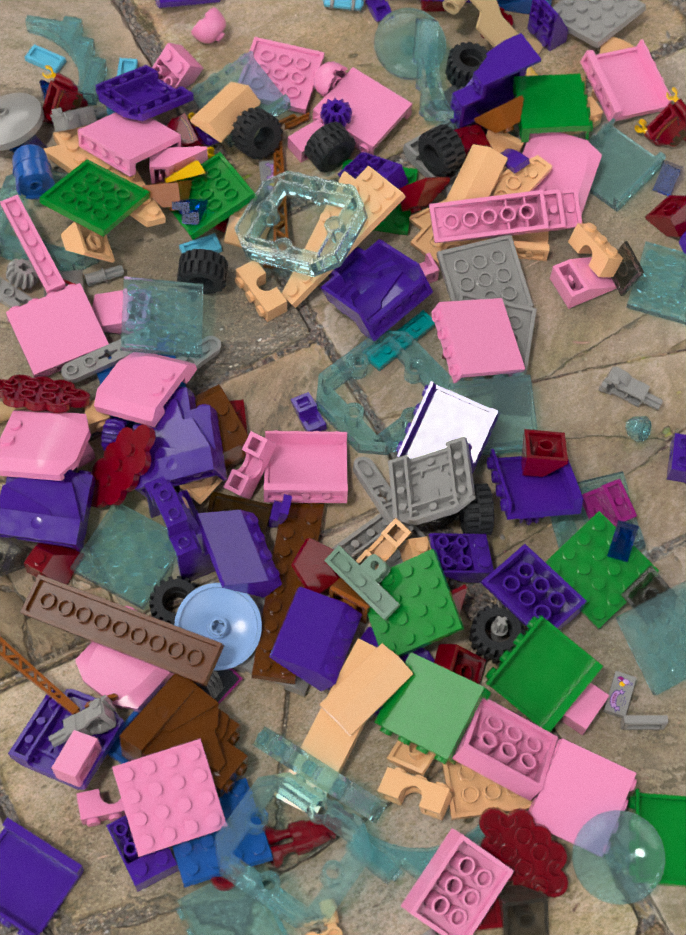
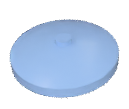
M220 583L203 585L188 594L178 608L174 623L175 626L225 645L214 671L231 669L247 660L256 649L262 631L260 612L252 598L247 593L222 588Z

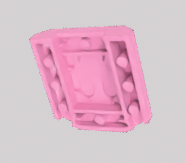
M565 133L529 134V142L526 143L523 155L529 159L538 155L552 165V170L533 191L577 188L582 215L602 154L587 140Z
M137 349L120 360L98 387L94 407L100 413L155 427L165 414L163 406L181 382L188 383L197 370L196 365Z
M25 409L14 410L0 438V476L62 481L64 474L69 469L74 470L79 465L90 439L91 433L86 414L53 413Z
M125 606L127 608L135 610L133 607ZM91 642L75 659L81 677L87 686L101 697L113 693L118 694L119 699L112 701V705L119 709H134L136 712H140L173 676L171 672Z

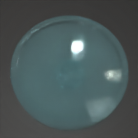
M401 8L390 12L378 25L374 36V49L379 62L388 72L402 79L417 80L429 76L439 67L445 56L446 39L441 26L432 16L418 9Z
M613 810L596 815L582 826L573 844L572 863L579 882L588 893L603 902L624 905L645 898L657 887L665 868V851L657 831L644 818L628 811Z

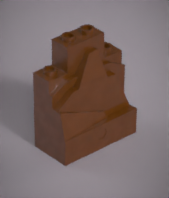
M176 674L169 679L120 735L122 756L129 761L201 739L219 798L225 792L228 794L233 789L235 780L239 776L242 777L249 767L248 755L235 747L241 737L240 724L229 718L228 714L219 709V703L200 687Z

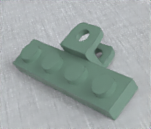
M338 545L324 560L384 620H387L400 606L379 584L390 572V566L381 557L372 554L360 565Z

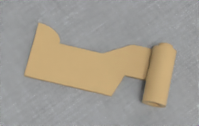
M444 0L443 7L450 14H457L467 0ZM470 0L480 11L476 29L493 47L518 34L503 18L497 0ZM533 38L526 39L536 53L539 54L544 46Z

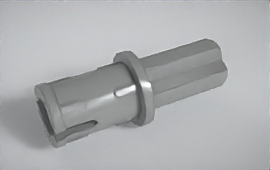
M121 265L105 270L101 268L99 271L85 274L84 276L89 287L97 283H107L109 279L124 275V270Z
M497 616L496 620L492 623L490 634L492 640L499 642L501 638H504L508 631L507 617Z

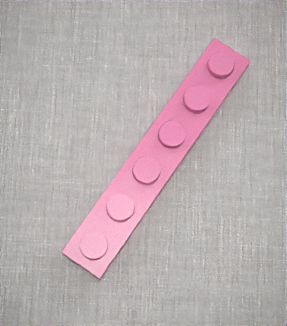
M15 195L0 201V205L46 293L65 288V282L19 196Z

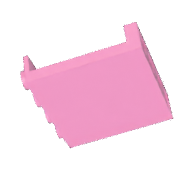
M640 40L636 47L595 55L593 50L586 51L580 61L609 123L663 111L671 102L666 97L668 90L643 40Z
M352 67L313 109V121L318 119L323 124L320 112L322 105L326 103L327 99L333 101L334 98L337 100L343 98L344 103L349 102L352 110L350 124H346L345 129L355 139V148L361 153L366 152L374 155V149L402 118L408 119L411 116L412 103Z
M116 112L78 130L79 147L129 177L136 174V163L168 147H181V135L152 118L144 121L122 117Z
M80 283L76 285L70 284L58 292L52 291L43 298L32 299L27 304L14 306L6 312L7 320L12 326L31 368L33 377H47L60 372L66 363L108 345V341Z
M502 298L439 302L432 310V320L435 322L437 336L441 341L443 355L447 360L449 374L452 376L454 384L463 377L508 374L509 379L517 378L525 370Z
M265 431V438L277 443V446L265 468L264 502H274V500L282 502L284 494L292 496L291 503H347V432Z
M559 739L552 755L543 788L533 798L528 811L534 817L535 824L545 825L552 835L591 852L597 857H602L610 848L611 842L608 840L611 833H615L619 826L618 816L627 807L628 800H626L628 792H632L636 785L637 779H634L636 773L565 739Z

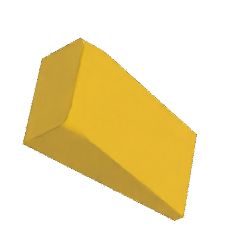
M195 160L165 178V182L169 183L204 174L205 171L200 162Z

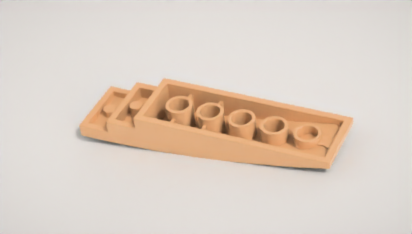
M358 638L339 673L336 684L332 686L329 694L377 647ZM321 708L276 797L317 818L326 797L329 796L337 777L340 776L365 723L350 736Z

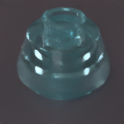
M634 416L626 422L625 429L627 434L635 442L639 443L647 439L652 425L647 416Z

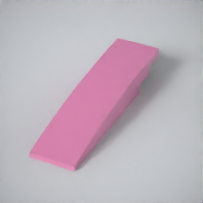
M577 188L548 191L537 190L429 204L434 243L575 228L577 223H582Z

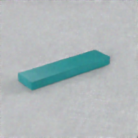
M422 310L366 355V360L378 371L382 370L436 326L431 316Z

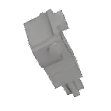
M88 106L62 112L61 108L51 109L52 115L50 116L54 123L55 131H64L92 124L97 121L96 119L106 117L105 113H107V110H104L103 106L97 108Z
M617 366L612 367L598 389L602 393L614 394L636 407L644 403L658 410L663 402L662 399L648 393L649 385L632 378L628 372Z
M103 695L89 702L88 708L64 719V728L49 736L52 746L56 747L67 741L74 730L91 736L104 733L116 727L117 723L114 714L116 709L112 705V700Z

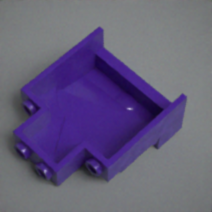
M522 33L502 41L487 52L486 59L478 70L473 72V78L464 88L452 93L449 119L457 128L477 125L478 123L475 122L474 118L514 99V76H526L528 67L541 62L542 59Z
M378 239L365 251L357 246L328 275L330 280L321 287L327 300L336 309L355 321L360 332L372 341H376L433 293L420 265L381 239Z
M178 387L163 406L165 414L157 425L152 427L155 431V442L149 450L151 465L149 470L139 477L138 485L135 488L136 491L145 497L144 483L162 476L169 480L173 487L213 476H218L223 481L227 480L217 411L207 404L199 405L196 408L194 393L187 387ZM140 423L133 425V429L135 430L138 426L142 424Z
M77 467L74 470L69 469L64 474L62 481L7 476L6 483L2 485L0 493V541L9 538L75 548L78 552H83L96 482L94 476L91 475V472L79 470L76 473Z
M164 476L144 483L150 517L162 516L166 524L168 538L177 556L179 575L182 576V580H185L187 577L190 581H194L215 572L216 570L195 517L198 512L187 489L176 493L171 482L166 480Z

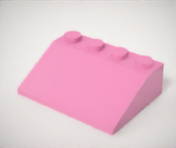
M482 698L452 759L531 801L543 788L558 737L490 699L485 700Z
M452 828L401 904V907L440 935H473L514 871Z

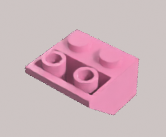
M173 43L166 45L152 67L158 71V78L175 89L180 86L186 88L193 84L203 70V67L182 45Z

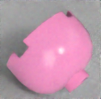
M215 7L211 8L205 14V17L199 20L192 29L193 37L205 44H210L215 40L219 42L225 36L223 32L226 27L225 18Z
M330 61L317 67L313 74L316 91L322 97H325L347 74L345 70H348L347 67Z

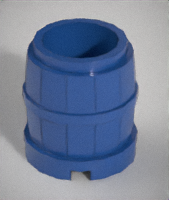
M34 144L21 146L15 151L12 157V171L15 177L16 190L20 196L21 194L25 195L26 199H39L42 194L55 185L48 156L44 149Z

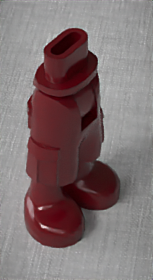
M327 816L325 819L298 820L288 823L287 829L281 830L274 829L271 826L263 827L269 846L287 838L292 840V842L269 847L273 858L271 863L274 868L282 866L283 858L291 852L298 856L312 851L315 847L329 842L331 839H336L337 835L344 833L339 816L331 819Z

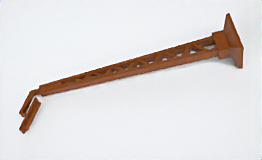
M308 112L300 117L291 114L278 122L281 125L284 124L285 130L309 120L310 113ZM281 140L278 143V149L275 148L273 242H271V249H263V268H295L300 259V249H291V242L288 239L283 147ZM276 199L280 201V203L277 206ZM282 208L284 210V215L279 212V210ZM276 217H278V218L281 220V222L278 223L277 225H276ZM284 226H285V234L282 233L281 231H279V230L282 229ZM276 236L285 242H276Z
M0 637V646H2L0 657L70 714H77L80 711V708ZM7 649L14 655H7ZM12 660H19V666ZM23 663H24L28 668L23 669ZM118 694L107 695L112 701L119 699ZM89 702L84 706L85 709L89 707Z

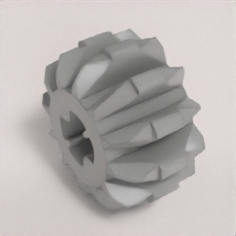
M22 257L20 260L14 258L12 262H9L6 270V279H8L10 285H15V289L21 287L22 290L25 288L31 289L33 286H36L39 278L29 260H24Z

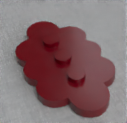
M23 374L11 376L8 380L0 379V398H2L4 405L8 407H25L32 411L47 410L53 413H64L69 411L71 407L83 408L90 404V394L85 390L76 389L74 383L70 381L52 380L45 376L32 378Z
M142 424L135 430L128 427L123 428L117 435L116 441L106 447L103 458L95 463L92 470V475L96 479L92 507L101 509L107 504L119 506L124 502L127 492L133 491L137 487L139 477L144 475L151 465L149 450L155 442V431L151 426Z
M490 807L481 813L479 825L485 837L482 839L480 847L514 871L508 881L513 882L516 892L523 896H532L541 891L546 896L552 898L560 897L566 892L568 878L562 868L567 862V852L561 843L552 840L548 827L542 824H535L534 817L526 809L518 808L506 814L500 808Z

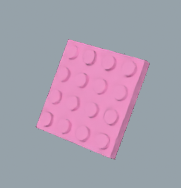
M254 37L238 83L248 85L261 104L306 114L314 90L313 74L315 69L322 65L324 52Z
M201 739L112 767L138 857L227 828Z

